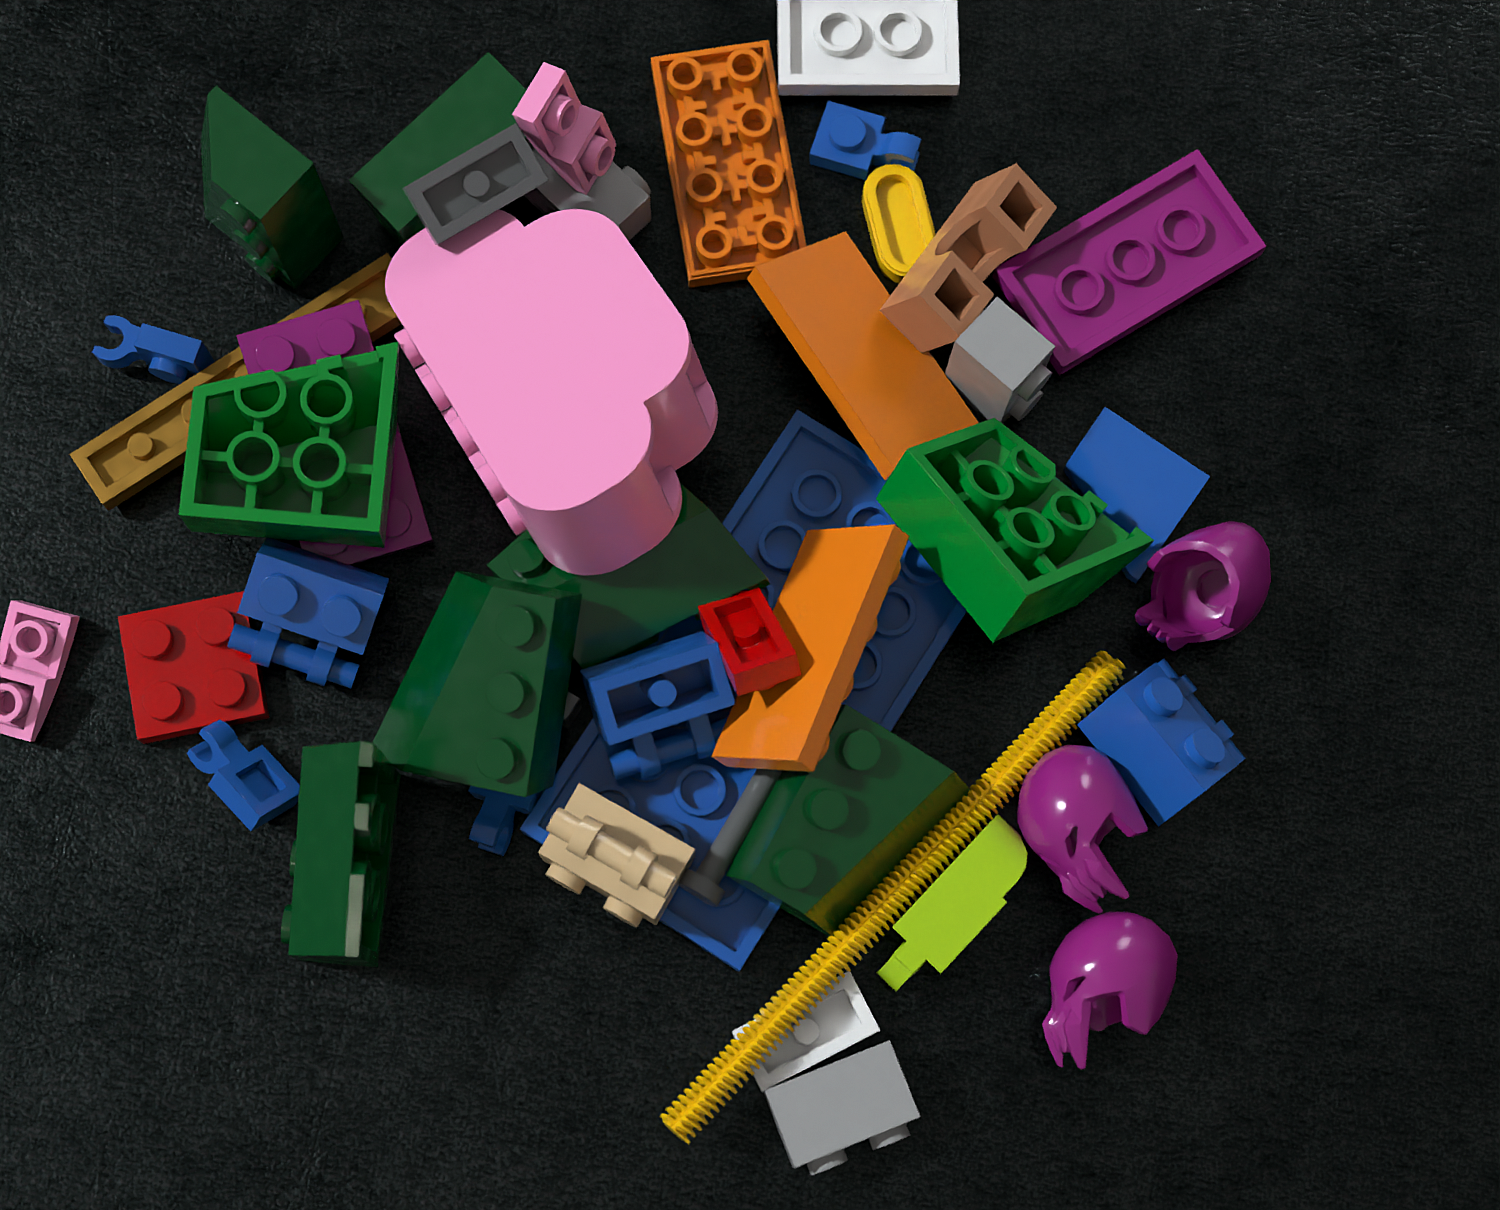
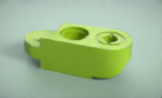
M999 814L994 817L892 927L906 941L895 950L877 974L895 991L916 973L926 960L942 973L1007 903L1003 896L1014 886L1024 872L1028 852L1021 839L1022 836Z

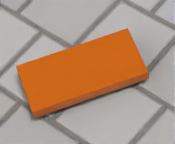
M769 40L651 57V69L689 288L747 279L755 266L806 247Z
M846 231L757 265L747 277L749 283L884 480L889 478L908 448L979 423L929 351L921 353L879 311L890 297V294Z
M895 524L807 530L773 610L797 653L801 675L782 681L767 690L753 691L741 696L737 695L735 705L732 706L711 757L726 767L809 772L815 770L817 763L828 750L830 743L829 734L841 704L852 691L854 685L853 675L865 645L876 632L877 616L889 586L893 584L900 573V559L909 538L905 532Z

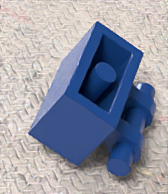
M266 538L257 552L237 611L239 614L263 621L262 628L258 631L235 623L227 647L251 655L250 662L269 668L271 662L308 674L306 681L325 686L326 681H330L351 689L359 664L335 657L337 649L340 647L363 655L389 578L272 538ZM283 628L319 640L317 649L315 650L280 638Z
M703 631L579 670L600 735L609 746L628 739L631 742L630 749L608 755L615 780L639 772L641 777L645 778L662 772L661 765L694 754L698 760L712 756L728 716L709 722L707 714L735 705L718 643ZM686 721L687 730L653 740L651 732Z
M1165 658L1158 663H1154L1120 687L1077 724L1094 747L1108 756L1122 775L1131 793L1158 827L1246 759L1230 740L1234 733L1223 720L1217 723L1193 694L1197 690L1196 686L1186 674L1180 678Z

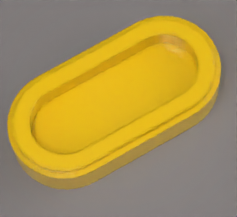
M889 164L877 168L868 176L864 184L862 205L878 267L888 279L900 283L936 234L920 178L905 166Z

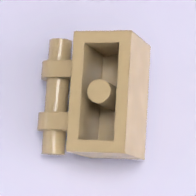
M580 783L565 808L559 807L552 816L546 828L549 835L538 852L542 860L550 864L545 874L547 877L579 895L586 885L606 896L608 899L603 909L636 928L642 918L657 925L679 887L680 879L695 859V849Z

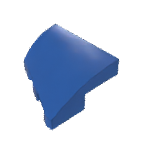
M1104 407L1063 469L1077 493L1084 496L1090 490L1108 504L1103 511L1104 515L1129 534L1137 526L1154 540L1148 549L1122 569L1126 578L1135 584L1147 569V562L1161 549L1210 478L1209 475L1107 407Z

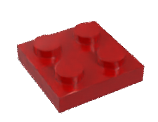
M244 591L118 616L138 741L145 744L199 733L202 728L219 719L226 722L229 726L270 718L261 665L250 662L251 655L227 647L235 623L254 629L253 618L237 613Z

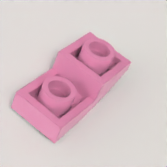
M543 62L512 115L522 132L544 160L576 191L587 195L596 178L603 176L611 166L617 144L603 113L580 103L566 71Z
M21 600L10 601L0 640V734L30 742L35 741L60 683L80 616Z

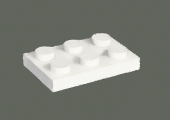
M777 0L779 95L958 94L960 78L957 0Z

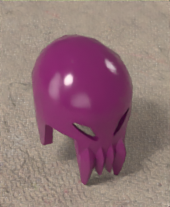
M1228 521L1198 529L1163 547L1146 564L1155 572L1151 586V602L1137 610L1135 619L1139 625L1148 626V633L1152 636L1156 635L1157 640L1161 643L1166 642L1172 651L1180 649L1187 643L1223 640L1241 632L1259 613L1266 600L1271 583L1270 554L1263 537L1254 528L1245 523Z
M1066 745L1046 753L1031 768L1023 780L1018 801V825L1025 842L1060 878L1064 893L1082 906L1100 914L1103 910L1097 903L1099 897L1103 898L1107 890L1123 899H1127L1129 893L1099 849V844L1104 836L1116 826L1127 837H1135L1148 831L1147 825L1122 775L1105 753L1091 746Z
M1107 912L1086 919L1063 939L1049 966L1052 1008L1042 1023L1046 1041L1057 1065L1063 1067V1052H1070L1079 1069L1086 1067L1089 1029L1102 1031L1108 1025L1122 1021L1126 1027L1135 1032L1147 1034L1151 1027L1160 1019L1176 980L1177 952L1169 935L1152 920L1131 912Z

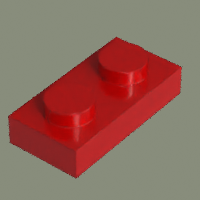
M759 587L741 591L726 599L697 606L702 627L707 635L717 641L726 674L738 696L753 691L767 690L782 681L801 675L797 653Z

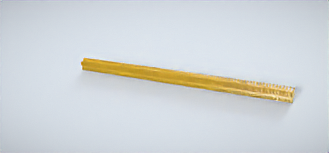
M1098 651L1096 653L1097 656L1091 658L1092 662L1086 663V667L1080 670L1082 673H1077L1075 675L1076 678L1070 680L1071 684H1067L1065 686L1066 689L1060 691L1061 695L1055 696V700L1049 703L1050 706L1045 707V711L1039 713L1040 717L1034 718V722L1028 725L1029 728L1023 730L1024 734L1018 735L1019 739L1012 742L1014 745L1007 747L1009 751H1003V756L997 758L998 762L991 764L993 768H987V773L981 775L982 779L975 781L977 785L970 786L971 790L968 791V796H963L962 802H957V808L953 807L951 814L947 813L945 819L940 820V825H935L934 831L930 830L928 836L923 837V842H918L917 848L911 850L912 854L909 853L905 856L907 860H901V866H895V871L888 873L890 877L883 878L885 883H879L877 885L879 889L872 890L874 895H867L868 901L864 900L861 902L863 907L858 906L855 908L857 913H850L851 918L844 920L846 925L840 924L838 926L840 930L833 931L835 937L829 936L827 938L829 942H823V948L816 949L818 955L812 954L810 956L812 960L805 961L807 967L800 966L799 969L802 973L795 972L793 975L796 979L789 978L788 982L790 985L783 984L784 991L778 990L776 992L779 997L772 996L770 999L773 1003L766 1002L765 1006L767 1009L761 1008L759 1010L762 1015L756 1014L753 1016L756 1021L751 1020L748 1022L751 1028L743 1027L742 1030L745 1034L737 1033L736 1036L739 1040L732 1039L730 1042L733 1046L726 1045L725 1049L727 1052L720 1051L719 1055L721 1058L715 1057L713 1059L716 1065L708 1064L707 1067L710 1071L702 1070L701 1073L704 1077L697 1076L696 1080L698 1083H690L692 1090L685 1088L686 1096H678L681 1102L673 1101L672 1104L675 1108H666L669 1115L662 1113L660 1116L663 1120L662 1122L673 1133L689 1144L690 1140L687 1134L694 1138L696 1137L692 1128L695 1127L701 1131L702 1128L698 1122L701 1121L705 1125L708 1124L704 1115L713 1119L714 1116L710 1109L712 1108L718 1113L720 1110L716 1103L718 1102L725 1106V1102L721 1097L724 1096L730 1100L731 1097L727 1091L731 1090L734 1094L737 1093L733 1084L735 1083L742 1088L743 1085L739 1078L741 1077L748 1081L749 1079L745 1074L746 1071L754 1075L750 1066L753 1065L759 1069L760 1066L756 1060L759 1059L763 1063L766 1062L762 1056L763 1052L771 1057L768 1047L770 1046L776 1051L777 1047L773 1042L776 1040L781 1045L783 1044L779 1035L782 1034L788 1038L789 1036L785 1029L788 1028L791 1032H794L795 1030L791 1026L792 1022L798 1027L800 1026L796 1017L799 1016L805 1020L806 1018L802 1011L805 1010L809 1014L812 1013L808 1004L816 1008L817 1005L813 999L816 998L822 1002L823 1000L819 993L822 992L826 996L829 995L824 987L827 985L833 990L834 987L830 981L834 980L837 984L840 983L836 975L839 974L843 978L845 977L841 969L844 967L850 972L851 969L847 963L850 962L854 966L857 965L853 956L855 955L861 960L862 957L858 951L861 950L865 954L868 953L864 945L867 944L869 947H873L869 939L872 938L878 942L879 940L875 935L876 932L884 936L881 927L883 926L887 930L890 929L886 923L887 920L895 924L892 918L893 914L899 919L901 918L897 909L900 908L905 913L906 909L903 903L905 902L908 906H912L908 898L911 897L915 901L917 900L913 892L916 890L922 895L920 885L928 889L925 880L927 879L931 883L934 882L930 876L931 873L937 878L939 877L936 870L937 867L942 872L945 871L941 864L942 861L949 866L950 863L946 857L949 856L955 860L956 858L952 851L954 850L958 854L961 853L957 845L959 844L965 849L966 845L963 839L971 843L972 841L968 834L971 833L974 837L977 836L973 828L976 827L979 831H982L979 822L981 821L984 825H988L985 816L992 820L993 817L990 810L995 814L999 813L995 805L997 804L1000 808L1004 807L1001 803V798L1008 803L1009 800L1006 793L1014 797L1015 795L1011 788L1013 787L1016 791L1020 790L1016 782L1018 781L1022 785V776L1025 777L1028 773L1027 771H1030L1033 767L1032 765H1035L1038 759L1040 760L1044 756L1043 754L1050 751L1048 748L1055 750V744L1061 746L1060 738L1066 741L1065 734L1072 735L1070 728L1077 729L1075 723L1082 721L1080 719L1081 716L1084 718L1087 716L1086 710L1091 713L1093 711L1091 709L1092 705L1096 708L1098 707L1097 700L1103 702L1101 695L1103 694L1107 697L1108 693L1106 690L1113 691L1112 684L1118 686L1119 683L1116 679L1123 680V672L1121 670L1126 669L1119 659H1113L1106 651Z

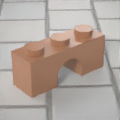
M1017 163L976 181L879 311L921 353L955 342L980 315L994 295L983 281L1002 262L1013 255L1027 250L1056 210V205Z

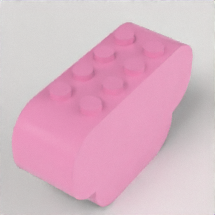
M498 209L438 245H435L426 228L408 239L392 258L385 278V290L388 301L404 327L403 330L394 334V337L399 342L413 368L425 362L415 372L440 412H442V416L462 446L487 490L492 495L514 534L517 536L528 530L541 553L551 564L563 571L576 575H599L614 571L657 546L674 527L682 506V489L675 471L693 460L709 443L717 424L718 406L692 344L685 321L619 227L606 216L584 209H568L550 213L524 227L517 218Z

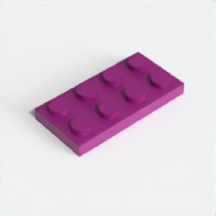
M1197 149L1033 245L1026 251L995 268L992 277L1016 313L1055 346L1049 361L1060 376L1261 256L1266 245Z
M359 300L236 335L248 375L272 369L275 372L317 364V359L341 355V358L375 351ZM398 424L385 548L299 541L301 549L354 566L434 542Z

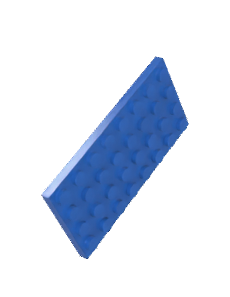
M799 410L795 412L722 523L768 578L770 585L760 590L772 611L807 530L891 524L897 526L876 500L877 495L887 480L883 479L866 452ZM909 539L900 559V573L893 584L889 586L878 613L876 632L871 640L866 643L854 672L852 691L842 702V704H847L890 732L967 612ZM691 616L659 632L657 642L639 651L701 631L705 632L701 620L696 621L695 617ZM728 677V681L735 701L737 693ZM732 706L708 713L709 722L729 716ZM593 717L556 773L553 787L544 791L520 827L521 832L543 845L549 835L546 828L552 816L559 807L565 808L580 783L694 848L695 859L689 870L696 872L756 769L726 767L711 756L698 760L694 754L661 765L662 772L642 778L639 772L615 780L608 755L630 749V739L609 746L598 732ZM686 721L651 732L653 740L687 730ZM726 874L718 885L726 892L718 907L701 901L679 886L659 921L740 972L780 907L727 877Z

